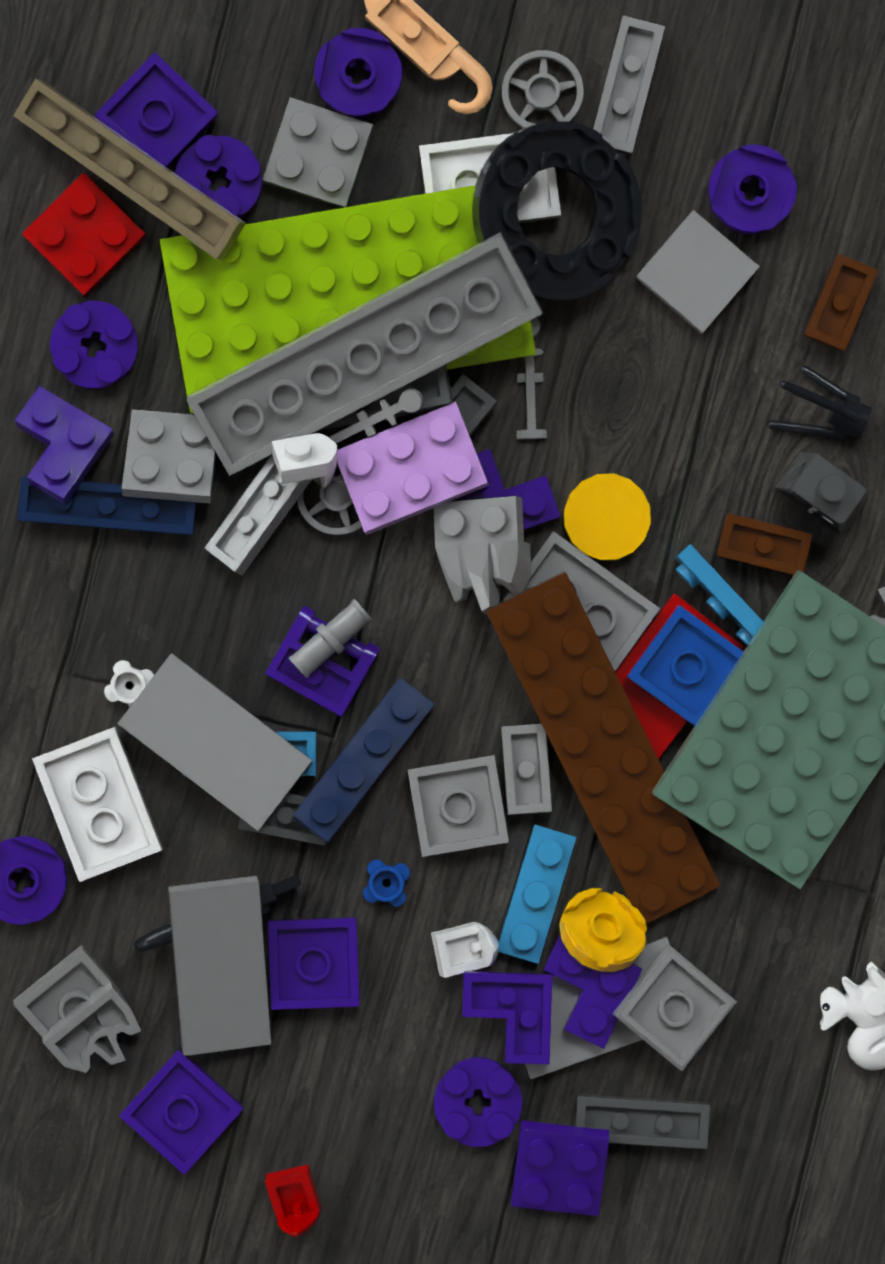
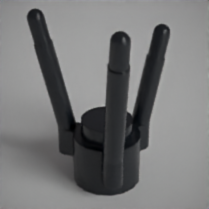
M805 365L800 368V372L838 397L835 401L786 380L780 382L782 389L830 410L827 423L832 424L833 428L770 420L767 423L769 428L830 437L843 443L847 435L859 439L863 434L872 408L860 403L861 397L846 392Z

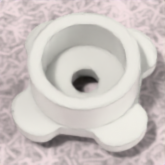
M118 661L113 667L115 674L111 679V684L105 687L104 694L109 701L115 702L119 700L127 703L130 708L154 674L149 669L141 671L133 668L128 661ZM128 681L134 684L131 690H128L125 686Z

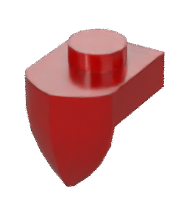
M309 1164L267 1173L265 1184L279 1228L285 1234L300 1237L315 1225L321 1211V1201Z

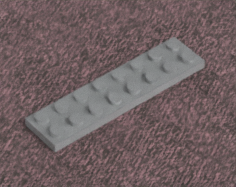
M500 232L190 394L186 401L226 471L231 476L271 455L272 441L312 434L542 315V309Z

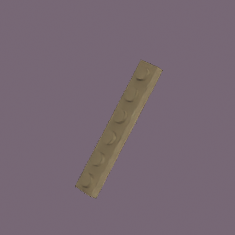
M35 78L13 115L217 260H224L246 225L243 220L42 80Z

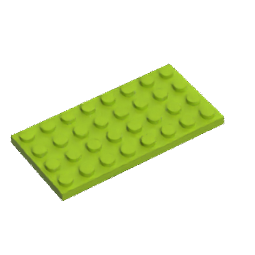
M476 185L246 224L223 261L215 259L183 235L160 239L187 397L477 245L478 241L474 231L472 212L473 195ZM531 321L447 363V370L536 355Z

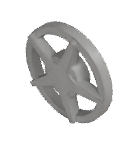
M533 51L519 57L507 70L502 83V100L505 110L510 118L522 128L535 125L526 121V119L536 109L548 110L557 121L571 122L579 112L583 101V81L578 69L568 58L553 51ZM541 59L539 73L532 76L528 82L512 78L514 73L525 63ZM547 59L562 64L568 69L574 80L558 83L555 77L548 74ZM509 84L525 92L528 104L520 116L515 112L510 103L508 95ZM576 87L577 97L571 111L563 118L556 105L560 93Z
M341 472L339 476H333L328 486L320 488L321 501L308 511L305 506L304 491L297 499L298 507L305 520L321 532L331 535H345L362 527L360 520L352 525L350 524L348 508L353 502ZM313 478V480L321 487L320 479ZM328 508L329 510L339 512L345 527H327L317 522L312 516Z

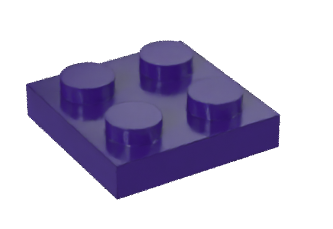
M154 52L94 116L162 165L169 168L213 123L219 114Z
M357 917L268 921L271 1010L360 1006Z
M179 1048L121 1112L119 1117L185 1175L245 1106L189 1056H184L183 1051Z
M521 1120L511 1206L599 1216L609 1145V1130Z

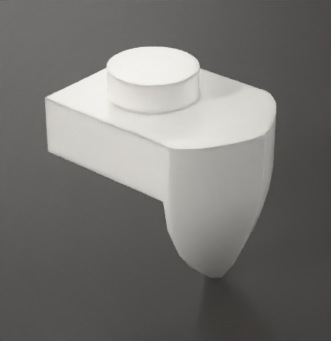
M315 433L272 441V454L282 484L319 478L322 488L329 485L334 476L338 459L337 445L329 437Z
M471 922L431 933L439 975L444 978L464 973V971L489 967L493 965L497 958L499 942L496 936L480 923Z

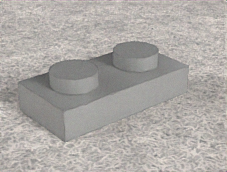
M542 724L502 726L508 815L552 811L547 739Z

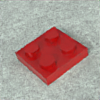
M84 172L22 233L85 298L147 237L146 233Z

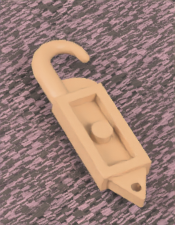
M364 0L367 10L365 20L427 77L436 81L445 80L461 70L476 84L478 92L474 100L468 103H460L451 99L448 101L450 108L459 113L470 114L478 112L487 105L491 99L493 86L491 77L486 69L413 0Z

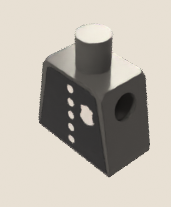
M800 452L775 486L776 490L841 536L844 535L868 501V490L817 453Z

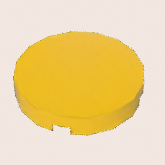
M614 473L596 474L581 481L570 493L564 508V529L570 542L588 557L598 560H618L633 553L645 540L651 524L650 505L644 492L632 480Z
M591 888L579 892L566 905L559 923L561 940L569 954L582 965L596 971L617 972L630 967L641 955L646 944L645 933L647 932V926L643 915L639 912L638 908L632 906L627 897L615 891L613 894L601 892L603 889Z

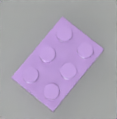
M456 402L337 450L338 466L366 535L489 486Z

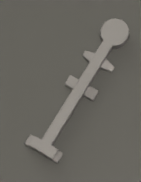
M537 318L530 320L533 339L540 330V322ZM535 348L536 355L525 356L526 373L517 374V383H526L527 430H517V439H547L546 430L536 429L535 382H543V373L534 372V357L543 355L542 349Z
M407 389L399 397V402L391 406L383 399L380 401L381 411L369 417L365 409L356 413L359 422L329 436V438L338 443L362 430H365L367 436L370 437L377 433L373 426L374 424L387 419L393 426L397 424L396 413L402 410L408 413L419 410L423 405V396L416 389Z

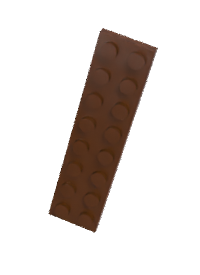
M563 571L485 610L633 907L638 908L646 924L721 887L686 815L651 793L664 774V770L566 572Z

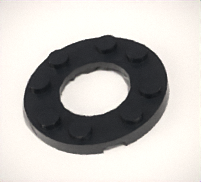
M566 121L546 122L528 126L513 133L490 154L480 171L474 190L472 212L474 231L478 244L501 232L535 298L569 300L580 298L596 292L614 279V274L620 269L626 258L631 257L641 228V196L636 177L629 162L622 153H618L602 138L603 135L578 123ZM551 167L567 169L580 177L589 189L594 204L593 226L586 240L574 251L562 255L546 254L537 249L522 233L517 216L519 196L524 186L537 172Z

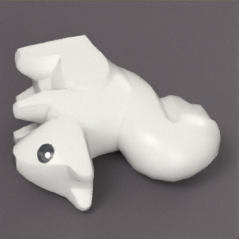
M871 961L866 968L868 978L862 984L857 985L848 977H842L841 980L846 991L845 994L834 987L823 989L820 996V1006L823 1014L820 1025L821 1030L825 1031L845 1017L852 1020L857 1025V1028L848 1040L847 1049L849 1057L865 1070L875 1071L885 1068V973Z

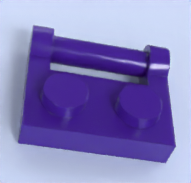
M304 605L265 674L342 717L381 648L371 642L366 645L352 637L343 645L345 650L342 651L358 660L352 672L327 659L310 674V677L306 678L288 657L295 654L303 646L299 641L305 631L316 635L318 633L316 628L321 623L325 626L328 623L314 616L316 611Z

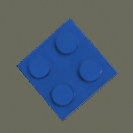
M678 605L626 677L695 726L743 651Z

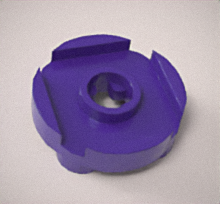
M350 28L335 36L330 42L328 40L320 49L314 68L315 82L323 102L335 112L352 118H367L383 113L388 108V105L395 100L402 83V65L395 49L382 34L366 28ZM357 62L364 63L365 71L371 73L370 78L363 79L361 84H353L352 77L346 75L347 68L354 69Z
M206 135L199 138L196 143L190 145L184 151L175 170V174L240 219L247 216L255 208L261 197L263 181L258 160L247 145L229 136ZM220 169H224L227 171L226 178L231 181L228 188L220 186L217 192L211 190L212 182L207 178L211 172L217 173Z
M755 144L739 147V149L726 154L715 165L708 182V198L712 214L723 225L742 234H758L774 229L787 217L796 199L797 183L791 169L786 164L787 161L777 151ZM751 178L759 180L758 188L764 190L763 197L756 196L753 201L746 200L745 193L740 191V184H748Z
M86 301L69 306L57 320L51 333L50 351L55 367L70 382L85 389L101 390L118 383L133 370L139 355V338L132 322L119 308L102 301ZM94 333L101 334L100 340L107 344L106 350L98 351L95 357H89L88 349L83 346L84 340L91 339Z
M19 836L6 839L0 843V919L17 925H24L44 919L59 907L66 894L68 885L66 862L51 844L40 838ZM24 868H27L31 871L30 877L35 880L33 888L26 887L23 892H19L16 890L17 882L12 880L11 876L13 872L21 873Z
M468 1057L460 1060L448 1069L437 1083L434 1095V1109L437 1120L443 1127L446 1135L464 1145L484 1147L495 1144L511 1134L521 1115L522 1095L518 1082L502 1064L487 1057ZM474 1090H482L483 1097L491 1098L490 1106L483 1107L482 1113H474L473 1107L465 1105L466 1098L473 1097Z

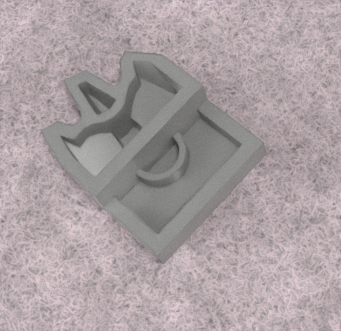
M509 496L453 501L434 508L435 548L455 603L467 600L470 590L474 589L480 609L487 615L485 610L499 604L501 586H505L513 595L524 591L531 578L530 543L524 542L521 497Z
M80 945L13 1000L16 1009L40 1034L43 1044L64 1067L87 1073L90 1069V1055L94 1052L110 1065L126 1061L116 1041L117 1034L124 1032L128 1035H133L141 1031L130 1006L116 984L83 945Z

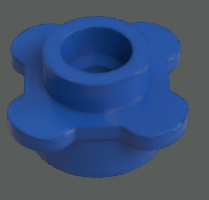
M379 859L371 861L367 866V872L370 874L368 886L363 890L365 899L371 903L377 900L388 901L395 907L402 905L406 900V894L403 890L405 880L410 876L409 868L403 863L392 866L384 864ZM384 879L391 881L389 887L383 886L382 881Z

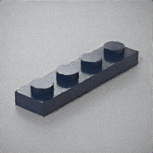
M21 476L17 520L194 536L197 502L127 497L122 495V485L82 481L69 501L64 505L29 484L27 477Z
M400 677L295 811L292 818L327 844L431 710L434 703Z

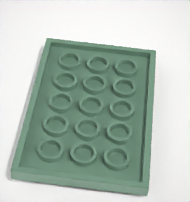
M797 570L651 793L795 887L801 889L885 762V626L802 571Z

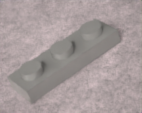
M624 15L621 20L593 129L603 135L602 138L618 153L631 156L665 26Z
M272 454L205 546V549L234 572L243 576L312 479L282 484Z

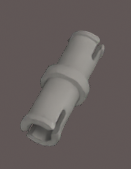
M353 599L326 626L321 623L316 628L318 633L288 658L308 678L335 652L340 654L344 651L343 645L373 619Z

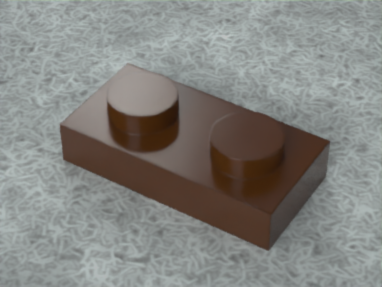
M838 253L803 337L844 353L879 270Z
M726 513L715 556L794 576L797 570L804 572L813 534Z

